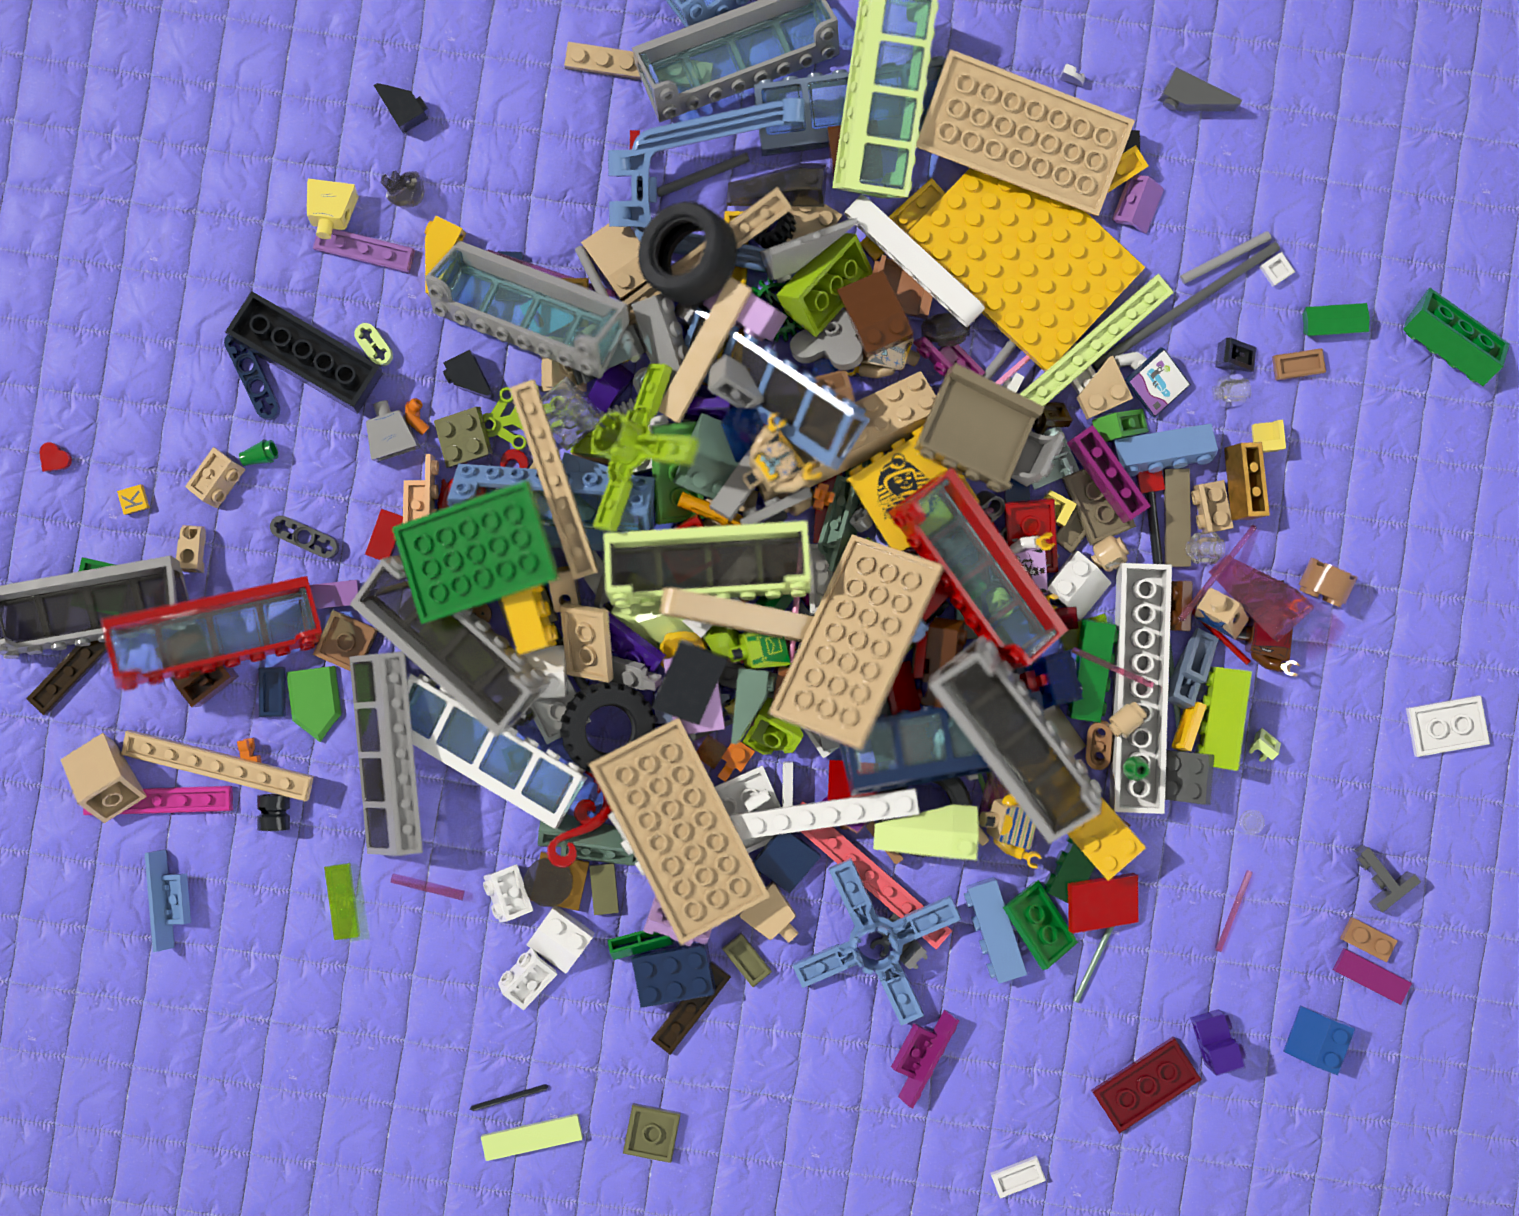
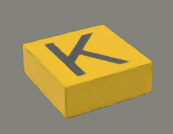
M140 484L117 491L124 515L150 508L143 485Z

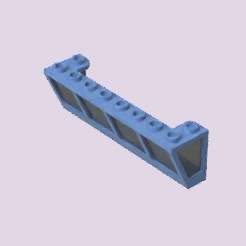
M700 308L696 309L684 340L689 350L711 309L708 308L707 311ZM734 325L713 364L725 355H728L747 368L763 396V402L748 413L766 425L769 424L768 419L772 414L779 413L775 418V423L779 425L782 420L786 419V425L782 428H777L776 432L780 430L784 437L829 468L838 470L870 421L869 418L863 415L865 410L845 398L841 402L835 398L837 393L826 385L820 388L815 384L817 379L806 372L803 375L796 372L798 368L796 365L786 359L781 362L776 358L778 353L767 346L764 349L757 346L759 342L757 339L747 333L745 336H742L738 333L740 328ZM709 371L703 380L707 385H709Z

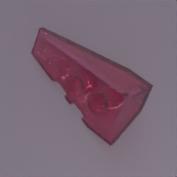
M1228 555L1222 558L1209 571L1218 583L1237 602L1242 604L1243 609L1277 642L1315 608L1297 589Z

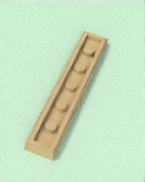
M729 277L730 279L721 291L658 409L660 413L677 423L681 422L710 366L713 364L753 291Z

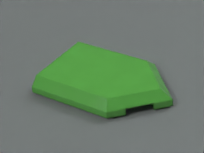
M336 666L286 672L292 721L321 742L329 729L342 715Z

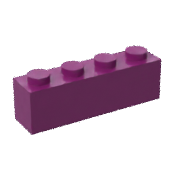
M1094 425L1088 427L1067 442L1069 448L1123 523L1131 521L1150 507V504Z

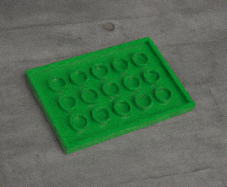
M525 480L392 527L421 624L560 579L530 480Z

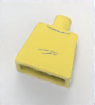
M308 178L307 216L310 224L317 227L316 235L319 238L330 239L333 229L344 230L347 228L358 200V193L354 184Z

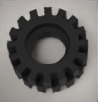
M789 211L776 220L778 222L773 230L767 232L768 226L752 239L764 249L785 243L788 238L792 239L793 235L791 232L796 231L794 226L796 225V220Z

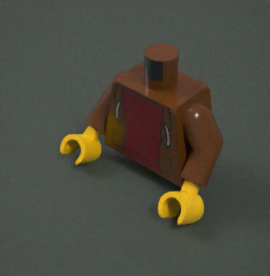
M1295 600L1291 604L1289 602L1271 603L1257 610L1254 617H1248L1247 626H1244L1236 640L1246 641L1245 651L1250 652L1252 659L1263 668L1277 672L1285 671L1286 674L1292 677L1298 676V674L1290 672L1292 665L1300 666L1299 663L1290 661L1294 614L1302 615L1306 613V611L1298 612L1296 610L1298 603H1305L1303 600Z

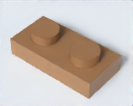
M1350 917L1340 939L1385 962L1388 961L1398 941L1353 917Z

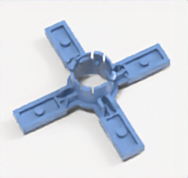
M852 858L829 867V872L855 927L851 931L849 941L840 945L836 944L793 963V969L802 988L857 964L860 967L863 965L862 971L866 974L872 975L875 969V973H877L901 1026L923 1017V1010L904 970L901 968L899 958L904 944L961 920L951 895L912 911L903 918L892 922L886 917L877 916ZM876 928H878L877 932H882L885 935L889 933L888 939L891 942L892 948H894L889 956L878 960L870 959L863 955L857 944L862 942L859 937L866 933L874 932Z

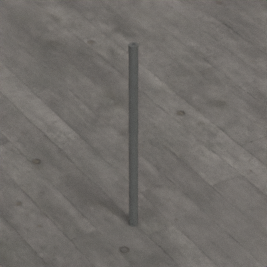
M1273 242L1102 355L1092 364L1095 370H1099L1109 357L1113 356L1115 358V356L1123 354L1279 251L1280 246L1277 242Z

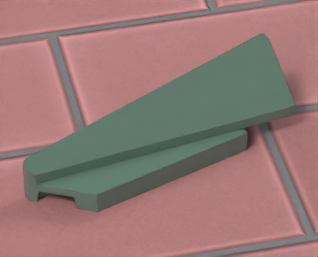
M869 459L861 463V465L865 468L872 462ZM859 465L846 470L845 476L837 475L832 491L835 493L833 503H829L817 545L820 553L825 556L829 564V571L835 572L851 536H856L858 532L850 523V518L861 501L846 479L850 477L849 471Z
M568 814L565 815L558 829H554L540 820L538 846H548L556 836L582 824L575 819V816ZM604 823L591 832L564 840L557 845V847H561V856L568 854L569 848L567 844L572 842L576 847L577 859L632 866L638 862L633 853L628 855L620 843L624 840L616 827Z

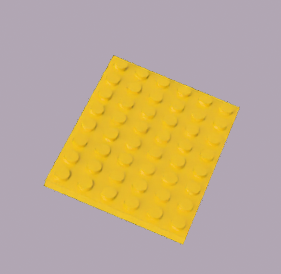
M971 168L907 233L910 238L985 307L982 314L1044 372L1069 350L1145 268L1087 212Z

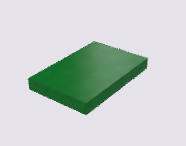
M1039 880L1031 883L1002 907L1042 971L1050 968L1078 943Z

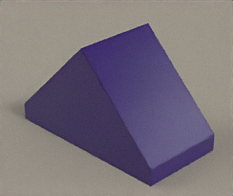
M622 364L608 368L604 371L602 377L597 379L586 399L599 410L607 412L608 408L613 406L633 381L634 374Z

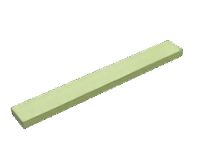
M1159 274L1155 275L1053 366L1024 389L1020 395L1045 406L1174 293L1173 290Z

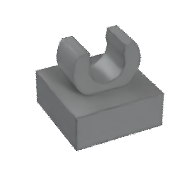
M915 939L903 945L899 959L908 969L912 967L918 969L919 967L916 963L922 957L925 960L928 958L926 955L927 951Z

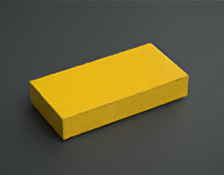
M1195 702L1193 707L1183 710L1171 748L1177 751L1192 750L1207 705Z

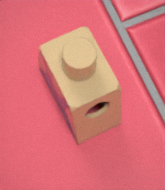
M1209 588L1199 603L1194 616L1199 621L1234 640L1237 639L1249 620L1242 604L1213 588Z

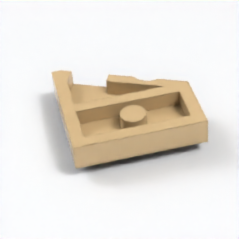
M1113 356L1104 362L1099 371L1077 396V400L1087 420L1133 399Z

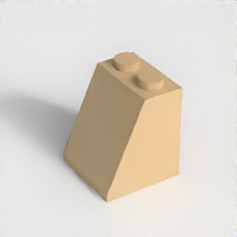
M104 733L94 737L83 746L60 759L77 804L103 823L108 822L147 797L126 759L121 755L117 744Z

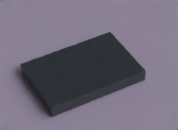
M680 639L654 699L652 709L699 725L727 662V656Z

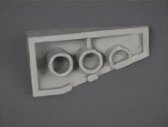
M857 218L840 222L760 251L768 279H776L777 283L791 279L792 273L800 270L858 223Z

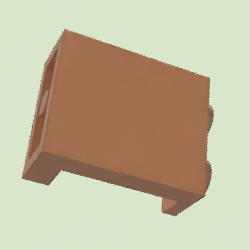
M882 255L880 261L875 260L872 274L881 270L884 271L905 315L927 319L933 297L897 263L887 259L886 255Z

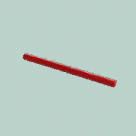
M1192 606V615L1195 616L1196 609ZM1201 622L1246 665L1250 663L1251 660L1220 631Z

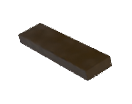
M97 640L91 641V644L88 646H75L26 699L43 716L47 715L107 652L106 642H99Z
M711 961V967L716 986L715 994L680 1001L651 1038L655 1044L669 1055L672 1054L731 978L727 972L713 961Z

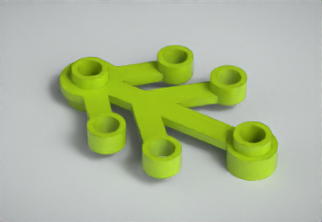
M509 387L501 389L499 393L500 399L492 412L483 414L485 423L489 420L494 423L493 428L487 429L488 437L491 438L498 435L511 443L516 450H523L527 446L525 437L514 435L503 428L515 425L523 430L516 407H514L510 415L501 417L507 404L513 401L512 395L510 399L503 398V393L510 391ZM558 397L553 400L552 404L544 406L547 416L555 414L559 418H564L570 414L572 407L566 398ZM564 403L565 409L558 411L556 409L557 404ZM518 438L523 439L521 447H516L515 440Z

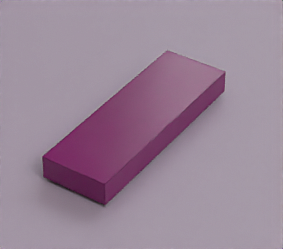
M1343 948L1333 968L1335 972L1400 1005L1412 985L1411 982Z

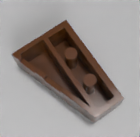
M935 617L928 628L926 649L928 674L925 673L923 682H928L927 693L921 699V705L944 707L929 687V682L932 675L963 651L968 636L967 630H964V620ZM962 669L950 677L959 691L964 690L966 686V675H963Z

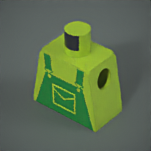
M745 631L738 635L739 646L728 649L731 662L743 660L746 669L791 665L784 637L777 638Z

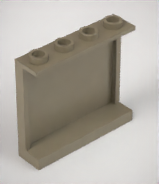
M955 363L948 368L914 449L920 451L919 454L926 459H936L943 462L942 466L947 469L953 467L955 471L957 469L965 473L964 476L972 481L980 480L986 483L987 488L995 492L1005 491L1011 488L1012 484L1009 481L1035 419L1041 416L1044 406Z

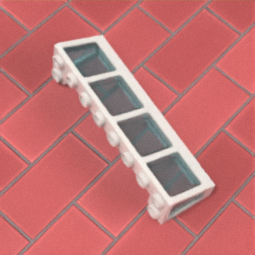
M411 674L407 680L413 745L552 828L558 829L588 778L583 775L585 770L571 762L568 765L559 761L561 756L549 749L544 753L537 748L539 743L527 736L525 740L517 737L518 731L512 727L507 732L496 737L442 687L437 689L435 681L422 674H419L418 677Z

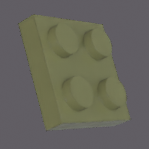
M473 407L434 420L446 468L458 466V464H465L493 454L481 407Z

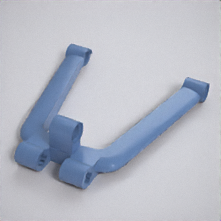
M785 98L782 101H773L651 128L638 135L632 150H608V176H631L632 201H609V227H633L635 236L640 241L645 228L652 219L650 203L657 202V177H649L651 158L655 153L777 125H805V99ZM694 233L686 235L677 244L674 253L686 255L705 241L704 235ZM742 245L738 248L735 266L766 272L760 255V251L765 249Z

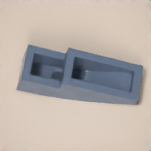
M1200 628L1194 631L1169 681V703L1182 709L1195 705L1200 685L1207 681L1219 638Z

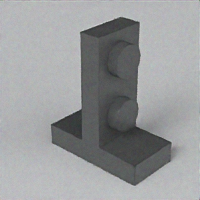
M1360 845L1354 850L1358 856L1356 858L1358 864L1365 871L1367 869L1374 876L1371 880L1382 890L1368 901L1377 911L1383 913L1421 883L1416 874L1408 871L1394 880L1367 846Z

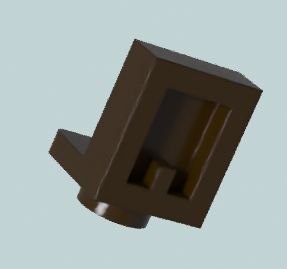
M1048 402L1044 406L1041 416L1035 419L1032 427L1035 433L1043 435L1048 427H1069L1073 420L1064 403Z

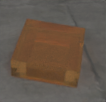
M707 735L696 752L702 762L715 769L728 747Z

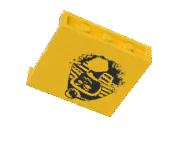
M923 426L912 432L914 437L910 440L905 441L902 438L892 444L893 450L886 455L881 451L870 458L872 462L870 465L863 468L860 464L849 471L850 477L846 479L877 526L888 547L903 551L910 545L901 529L893 523L888 511L939 473L948 470L942 466L943 462L936 459H926L919 454L920 451L914 449ZM956 469L955 472L958 474V476L963 481L965 486L968 488L970 493L973 495L975 500L978 503H980V501L978 500L977 496L975 495L974 491L970 487L962 472ZM935 489L918 502L926 516L925 521L919 527L926 536L955 518Z

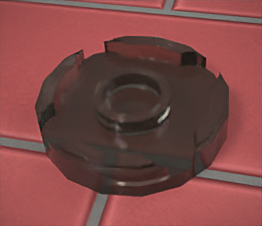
M951 313L936 314L923 321L921 335L926 337L931 343H938V346L941 347L955 346L964 342L966 336L970 335V325L968 327L964 326Z
M548 857L536 860L528 868L524 876V888L527 896L538 905L553 907L561 904L570 895L573 888V875L569 867H556L548 860Z

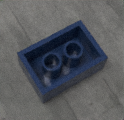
M694 943L691 946L683 945L635 954L632 958L641 1008L715 994L716 986L708 943Z

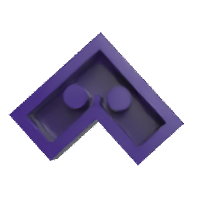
M1217 1009L1190 1018L1204 1065L1218 1076L1245 1067L1243 1059L1246 1058V1054L1242 1044H1238L1236 1039L1231 1037L1229 1030L1232 1029V1024L1228 1015H1224L1223 1012Z

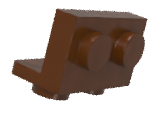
M1171 581L1170 631H1191L1192 581Z

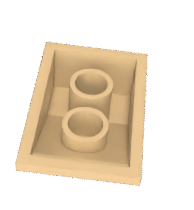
M608 223L581 242L621 302L647 284L641 274L638 263L640 241L635 236L631 227H609Z

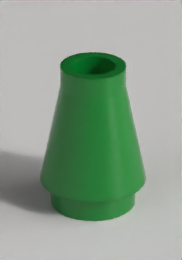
M266 439L239 453V459L243 466L273 463L274 459H277L279 456L274 441H267Z
M1132 756L1125 761L1123 771L1128 779L1139 781L1148 775L1149 767L1142 757ZM1141 765V773L1138 774L1136 769Z

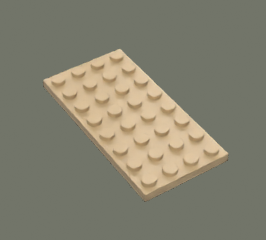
M950 49L919 131L920 134L916 148L1092 215L1099 216L1135 120Z
M852 535L770 709V715L862 751L944 570L943 566Z
M679 718L589 763L610 808L681 945L770 897Z

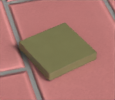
M633 1103L623 1154L671 1163L681 1112Z

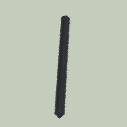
M543 1084L472 1105L470 1110L476 1111L547 1090L549 1086Z

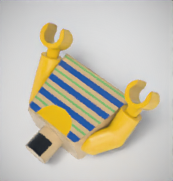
M1050 792L1040 796L1043 801L1047 799L1055 800V796ZM1011 793L1004 796L1003 799H996L992 804L991 812H982L980 814V825L987 827V834L993 837L994 844L1004 853L1019 860L1023 858L1027 860L1031 868H1038L1037 864L1030 862V858L1036 856L1042 859L1041 855L1037 851L1026 852V849L1031 848L1036 826ZM1045 803L1050 811L1054 809L1053 804Z

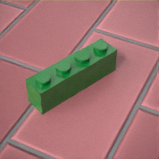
M1082 618L1067 715L1071 719L1101 722V717H1104L1106 714L1107 703L1104 702L1105 692H1109L1111 679L1108 678L1109 668L1113 667L1115 660L1112 649L1113 644L1117 643L1119 635L1116 625L1111 622Z

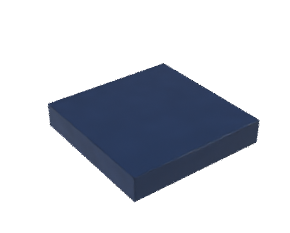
M791 832L774 835L752 862L757 870L788 893H791L821 858V855Z

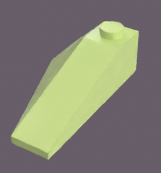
M952 804L916 815L876 823L873 849L977 860L979 835L978 807Z

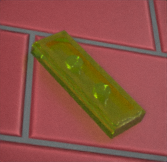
M344 863L325 866L334 940L359 937L360 929L351 864Z

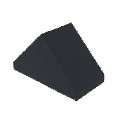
M1225 338L1218 343L1215 367L1249 372L1254 371L1257 347L1233 338Z

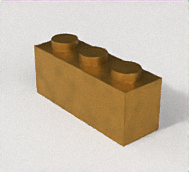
M1262 442L1239 443L1225 447L1231 520H1253L1270 516Z

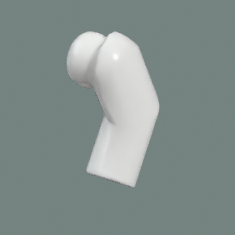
M1138 352L1117 355L1114 358L1118 367L1130 366L1134 370L1147 360L1145 356Z

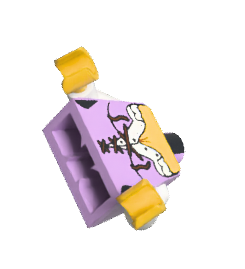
M1050 532L1045 533L1041 537H1022L1009 546L1043 595L1048 594L1045 550H1049L1055 545V543L1048 544L1045 541V538L1053 536ZM989 566L990 581L999 580ZM1051 594L1045 598L1049 602L1050 598L1058 599L1059 597L1056 594Z

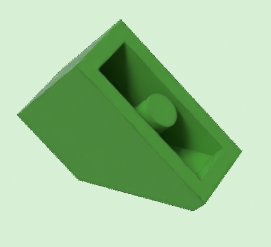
M1143 409L1116 412L1092 420L1094 427L1105 442H1112L1114 439L1132 437L1149 432Z

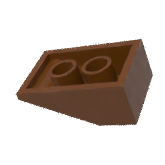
M883 270L837 289L866 358L912 339L913 331Z

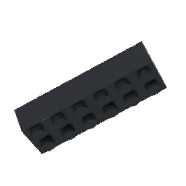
M253 291L250 292L225 331L233 342L356 414L359 413L383 375V371L378 364Z

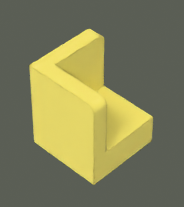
M1283 420L1251 425L1253 442H1262L1263 453L1286 449Z
M1049 490L1043 499H1055L1056 525L1063 527L1066 525L1077 504Z

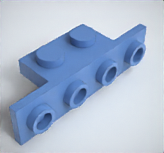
M166 850L145 853L152 946L153 952H159L175 948L173 925L191 923L187 873L168 874Z

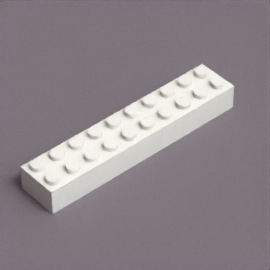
M1120 563L1116 570L1115 625L1119 635L1117 643L1114 644L1112 716L1126 704L1130 705L1134 701L1143 709L1147 717L1143 720L1144 723L1126 738L1122 735L1117 737L1114 734L1112 760L1110 763L1109 806L1115 812L1164 814L1172 565ZM1132 756L1142 757L1148 764V775L1139 781L1128 779L1123 771L1124 763L1128 758ZM1141 765L1136 769L1138 774L1141 773Z

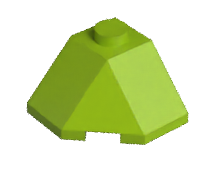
M767 698L742 743L763 755L772 754L773 751L783 750L784 753H793L804 734L799 726L771 716L769 712L773 699Z

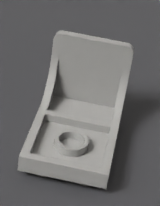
M1030 431L1011 478L1027 487L1034 482H1039L1043 476L1047 477L1053 469L1054 464L1051 462L1054 456H1057L1064 446L1062 440L1065 434L1059 432L1053 436H1045Z

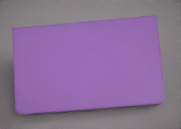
M1134 175L1126 182L1112 220L1118 224L1133 225L1141 233H1147L1164 191L1163 187L1150 176Z

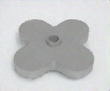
M845 309L839 311L818 336H813L807 330H803L797 333L790 342V349L794 359L801 363H812L818 359L823 360L825 358L829 359L832 365L839 370H850L857 367L863 359L862 346Z

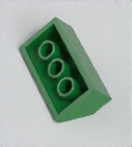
M1432 288L1425 292L1408 316L1403 328L1411 339L1418 340L1431 353L1438 354L1445 359L1449 366L1458 368L1466 374L1469 380L1477 382L1482 386L1503 368L1510 345Z

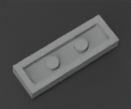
M808 487L803 490L800 488L796 492H787L789 496L782 500H779L777 496L764 502L766 508L757 511L756 507L742 513L744 518L739 520L741 525L756 524L811 497L812 494Z

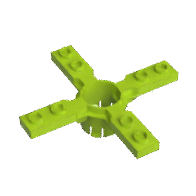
M667 364L648 365L633 410H628L626 415L617 412L604 415L600 419V423L606 427L598 423L594 431L577 430L570 453L581 457L606 458L610 460L607 469L609 481L593 527L599 530L617 531L626 502L629 499L634 469L642 465L646 459L654 460L657 463L692 465L699 440L694 437L652 435L649 428L652 418L657 415L663 394L669 382L672 367Z

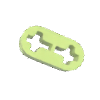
M362 323L358 325L354 332L355 338L372 362L379 366L388 365L392 361L393 352L383 337L371 324ZM365 329L368 332L372 330L370 337L374 342L371 344L365 338L361 339L363 337L362 331ZM376 346L382 351H387L384 354V360L375 358L378 355L374 349Z

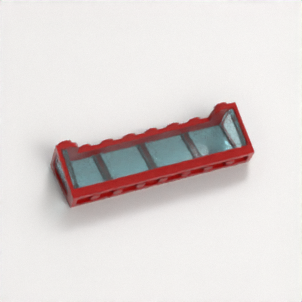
M953 467L939 473L888 511L893 523L901 529L907 538L908 544L917 551L919 556L943 566L944 570L937 584L948 594L952 605L963 615L968 627L973 629L978 638L984 636L987 642L992 641L998 650L997 655L1002 662L1007 661L1012 669L1029 666L1068 630Z
M307 576L102 619V629L116 690L122 688L123 691L137 689L138 685L143 683L157 685L163 683L165 678L175 677V679H183L196 671H200L201 674L215 671V667L225 665L226 668L235 667L241 664L240 661L249 659L251 662H258L266 659V656L275 654L277 657L291 653L290 650L300 648L301 651L315 648L322 634Z

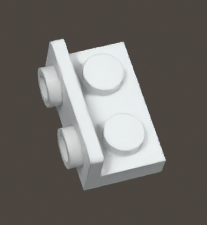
M517 864L492 874L484 875L483 887L486 894L491 897L493 902L491 906L492 913L496 919H499V922H507L533 911Z
M530 948L518 958L517 963L509 971H506L501 976L498 985L505 997L524 1010L556 977L557 972Z

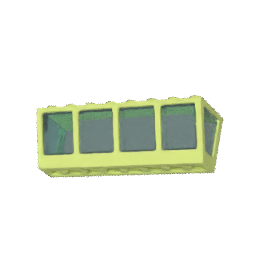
M859 0L833 189L882 199L909 197V192L912 188V170L916 161V143L920 134L919 123L923 113V96L927 87V69L931 60V42L935 34L934 22L939 7L938 0Z

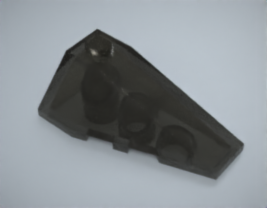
M801 163L729 182L726 204L727 206H752L778 187L793 207H824L828 165L827 163Z

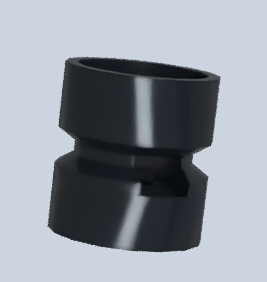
M279 794L257 795V809L261 811V814L257 816V830H289L290 815L286 811L290 809V797Z

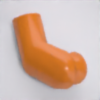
M412 398L405 405V419L409 425L423 435L430 426L420 418L422 402L417 398Z

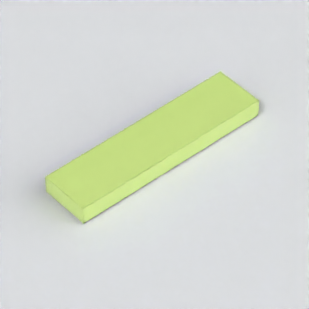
M578 1114L481 1135L486 1161L583 1139Z

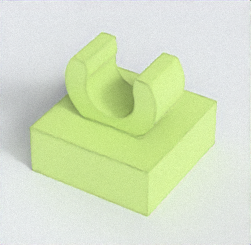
M1261 728L1255 734L1249 753L1252 754L1255 750H1260L1262 752L1259 757L1260 762L1265 761L1267 757L1273 760L1279 754L1281 743Z

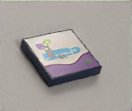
M1162 347L1125 379L1127 385L1152 417H1156L1191 385L1167 351Z

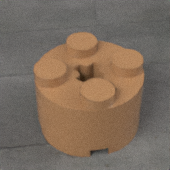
M1311 557L1299 582V585H1301L1299 590L1317 598L1319 594L1324 595L1323 601L1341 608L1342 604H1346L1358 577Z

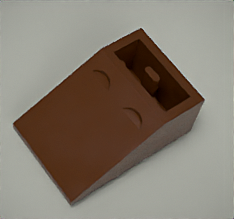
M194 620V624L186 625V628L176 631L164 641L169 667L213 657L210 638L196 620ZM157 646V647L155 648V651H156V653L158 654V656H159V658H160V654H159V650H158V646ZM223 665L215 667L216 670L209 673L201 674L200 671H196L183 679H175V677H171V679L192 708L201 707L239 677L232 667L226 668Z

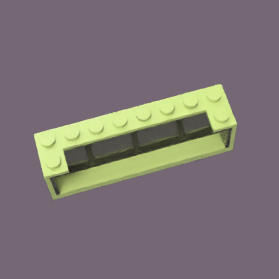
M807 521L604 533L606 593L611 605H615L618 608L630 607V604L640 603L641 606H653L655 602L662 601L663 588L681 589L730 600L735 597H741V600H753L756 596L776 599L784 594H791L792 597L806 596V593H811Z

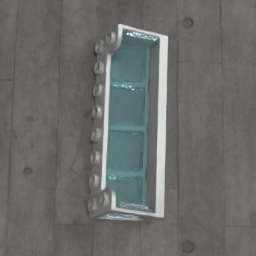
M758 0L634 46L632 50L636 68L660 123L753 88L754 84H759L758 82L761 80H774L840 55L838 20L826 0Z
M459 240L425 277L433 313L597 378L602 377L629 323L627 304Z

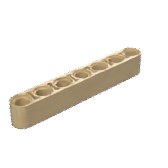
M663 588L660 614L777 638L784 637L786 640L801 643L813 619V616L675 588Z

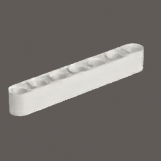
M861 194L844 212L848 219L857 218L858 223L855 226L964 326L968 327L983 312L985 307L975 296L866 196Z

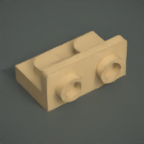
M213 447L185 487L203 502L218 508L240 479L245 468Z
M1224 480L1193 486L1194 491L1191 492V498L1194 506L1197 505L1199 515H1196V523L1198 529H1202V534L1234 528Z

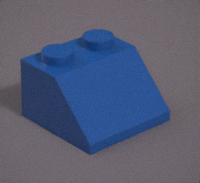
M1300 1005L1283 1052L1314 1067L1338 1075L1355 1028L1343 1021Z

